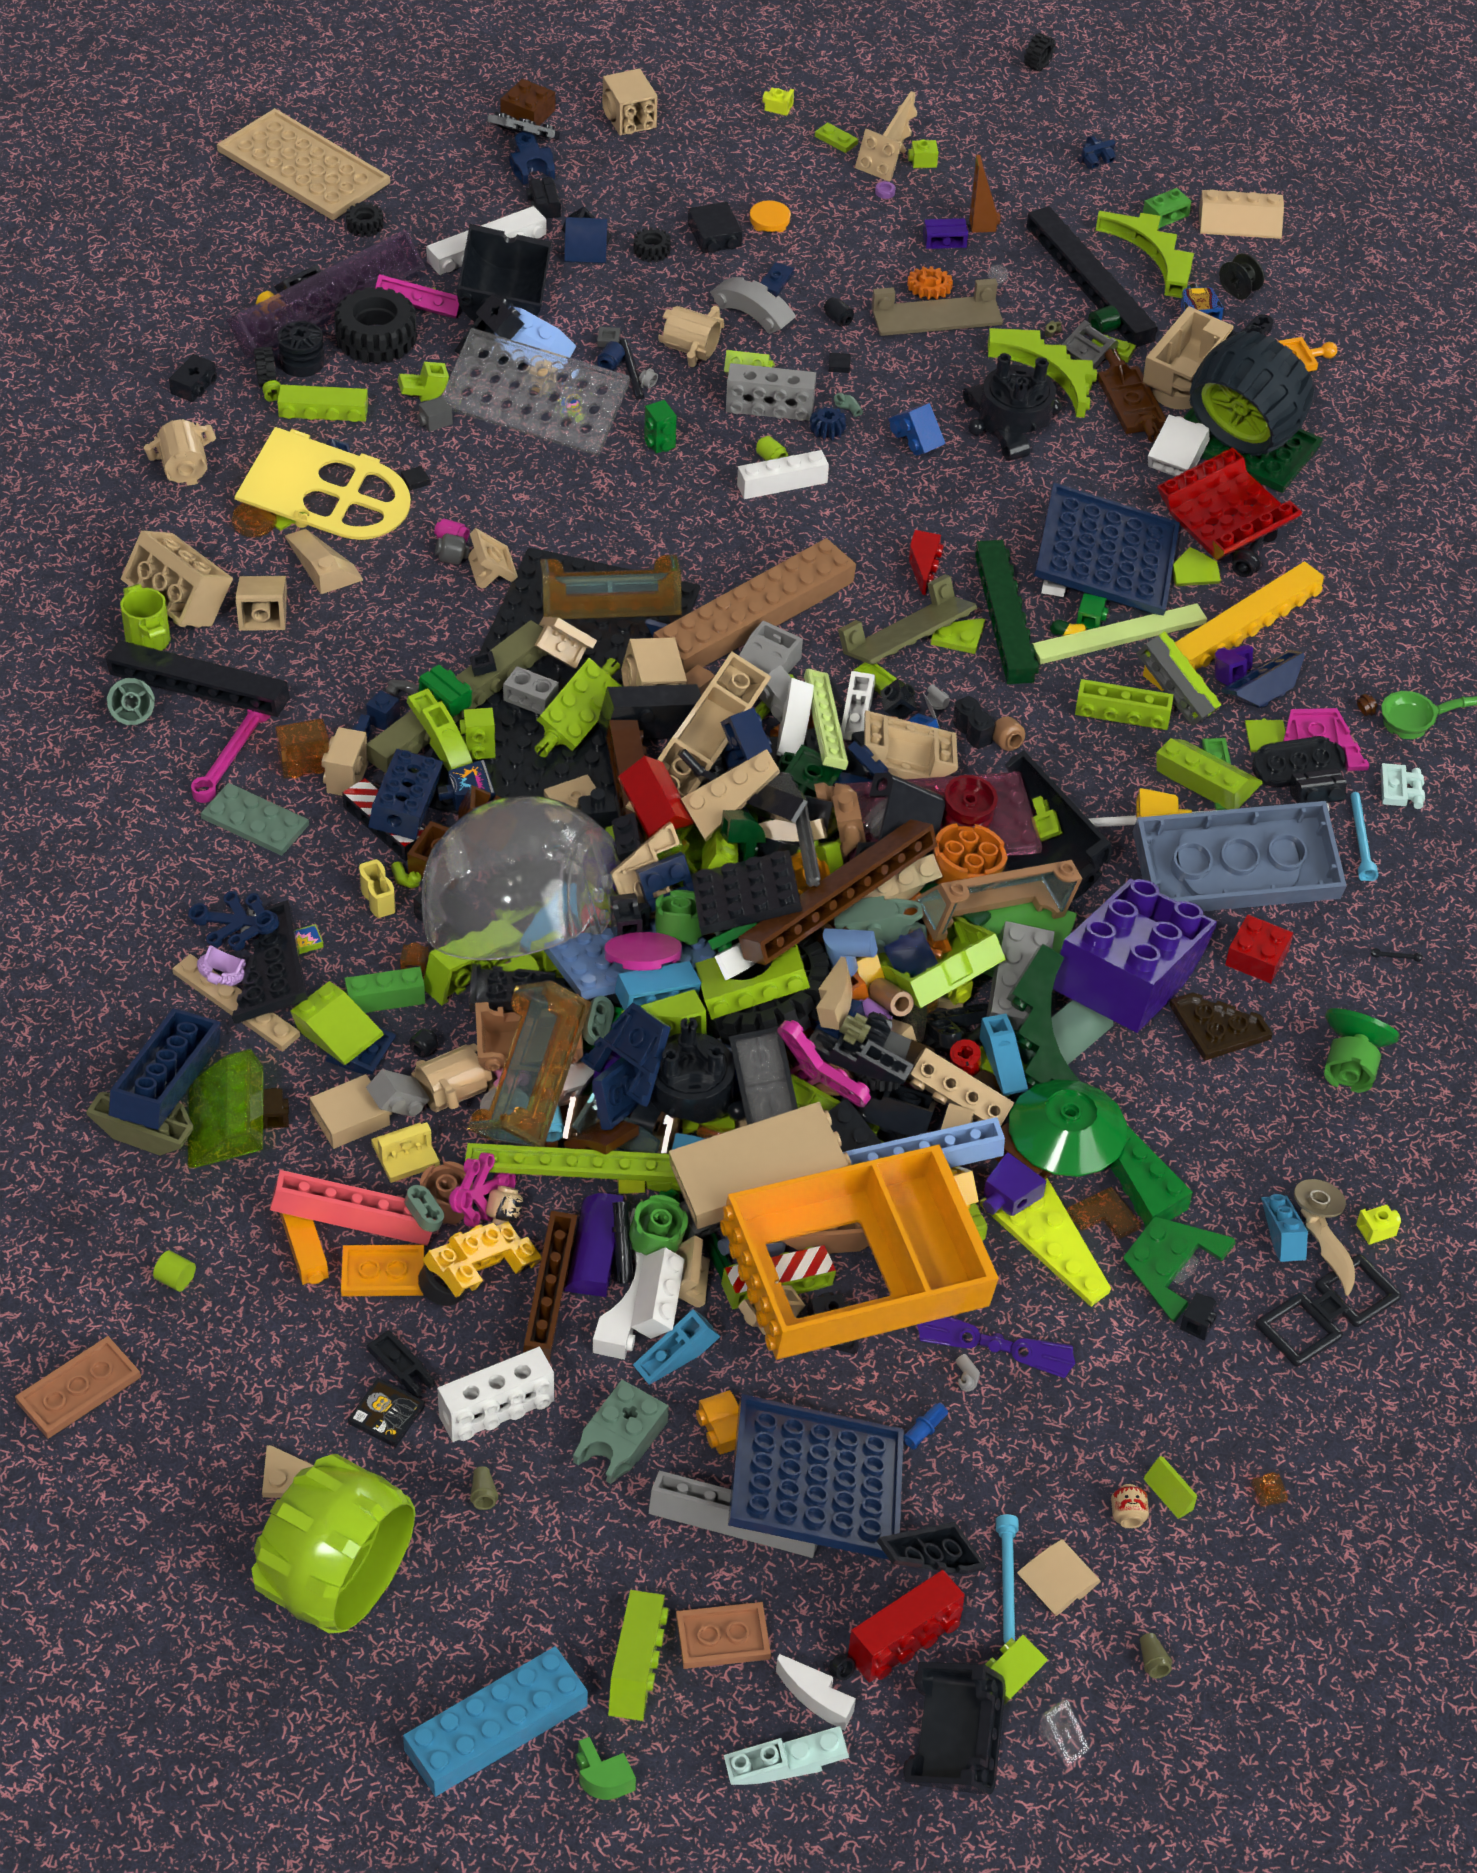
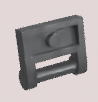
M1084 320L1062 345H1066L1067 353L1077 360H1093V369H1096L1105 359L1106 351L1111 349L1113 352V349L1117 348L1118 341L1114 338H1108L1091 327V323ZM1088 334L1098 342L1102 343L1103 347H1099L1089 339L1085 338L1083 335Z

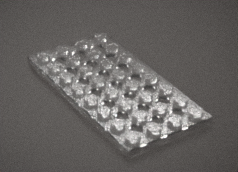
M471 328L442 396L450 405L452 411L599 456L631 379L630 376ZM481 351H489V355L486 358L478 357ZM506 356L509 358L506 364H498V360L501 357ZM520 363H528L527 369L523 371L517 369ZM540 369H548V373L545 376L540 377L537 375ZM473 370H481L478 377L470 376ZM565 374L568 376L565 382H557V378L560 375ZM495 375L501 377L499 382L495 384L490 383L491 377ZM580 381L588 382L585 388H577V384ZM512 382H520L519 388L515 390L509 388ZM600 387L608 388L605 394H597V390ZM532 388H540V392L537 395H529ZM465 389H473L470 396H462V392ZM487 394L493 396L491 401L487 403L482 402L483 396ZM552 394L560 395L557 401H549V397ZM572 400L580 401L576 408L569 407V403ZM504 401H512L511 407L507 409L501 407ZM592 406L600 407L596 414L589 413V409ZM524 407L532 408L528 415L521 414ZM544 413L552 414L548 421L541 420V416ZM564 419L572 420L568 427H562L561 422ZM585 425H590V426H592V429H591L590 432H588V433H581V432H580V431H581V428H582L583 426H585Z

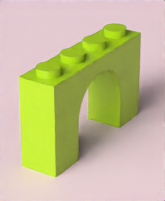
M797 944L774 959L764 973L748 980H734L731 978L725 980L715 957L695 963L698 977L701 981L704 1001L711 1020L810 988Z

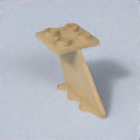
M910 91L903 104L898 106V112L883 135L865 129L855 165L856 169L889 182L892 180L899 152L905 153L907 151L903 144L904 139L912 134L909 120L917 116V110L914 106L915 92Z

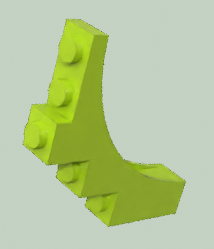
M1099 211L1096 231L1125 239L1145 251L1156 262L1163 274L1165 281L1164 295L1182 298L1183 290L1188 287L1194 253L1175 250L1177 234L1158 231L1161 216L1140 213V217Z
M989 328L988 357L998 358L1000 354L1006 353L1011 356L1012 361L1020 362L1035 368V360L1037 358H1046L1049 361L1047 375L1055 380L1068 394L1073 403L1076 417L1085 418L1086 410L1090 409V397L1086 396L1089 395L1092 382H1096L1097 369H1093V360L1070 359V354H1067L1066 345L1044 344V339L1040 338V330Z

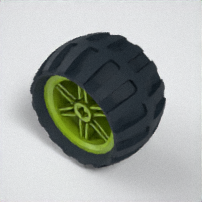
M1244 331L1218 344L1203 359L1194 375L1189 401L1198 421L1209 428V434L1216 437L1220 443L1226 447H1233L1239 453L1259 456L1274 451L1296 434L1309 413L1315 388L1312 386L1313 379L1305 368V364L1301 359H1298L1289 347L1284 346L1271 336L1260 334V332L1252 331L1246 333Z

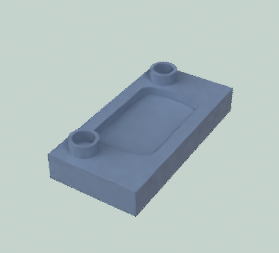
M1326 801L1138 817L1132 831L1142 879L1154 883L1159 888V893L1177 902H1192L1203 911L1341 899L1347 887Z

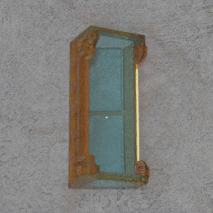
M662 555L658 557L654 563L653 570L564 573L563 565L560 561L556 559H540L543 617L579 619L682 615L681 569L677 555Z
M553 981L517 985L515 987L511 1005L514 1012L521 1016L495 1095L489 1111L486 1109L476 1110L472 1114L467 1128L488 1140L544 1147L591 1005L590 1001Z

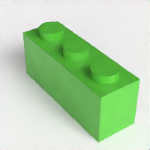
M421 967L345 978L346 994L364 1013L425 1004V988Z

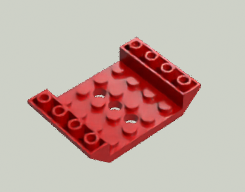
M1233 447L1157 486L1173 518L1180 522V525L1216 560L1277 530L1302 515V511L1290 500L1281 504L1246 470L1244 457Z

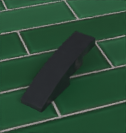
M815 1028L809 1038L815 1044V1050L821 1059L849 1071L878 1080L904 1084L914 1067L913 1064L870 1040L867 1041L865 1046L857 1041L852 1045L843 1040L844 1034L838 1040L818 1028Z

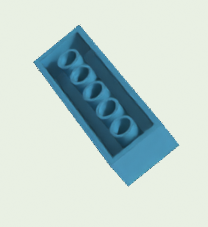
M554 1646L404 1734V1751L436 1797L587 1707L588 1691L557 1647Z

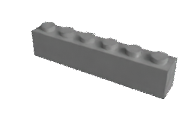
M659 1470L651 1490L648 1514L813 1558L817 1544L728 1526L731 1489Z

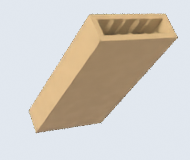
M820 1102L669 1151L671 1169L697 1229L723 1220V1206H726L728 1194L851 1165L847 1152L843 1153L840 1148L842 1143L838 1132H833L831 1128L832 1120L827 1110L823 1111Z

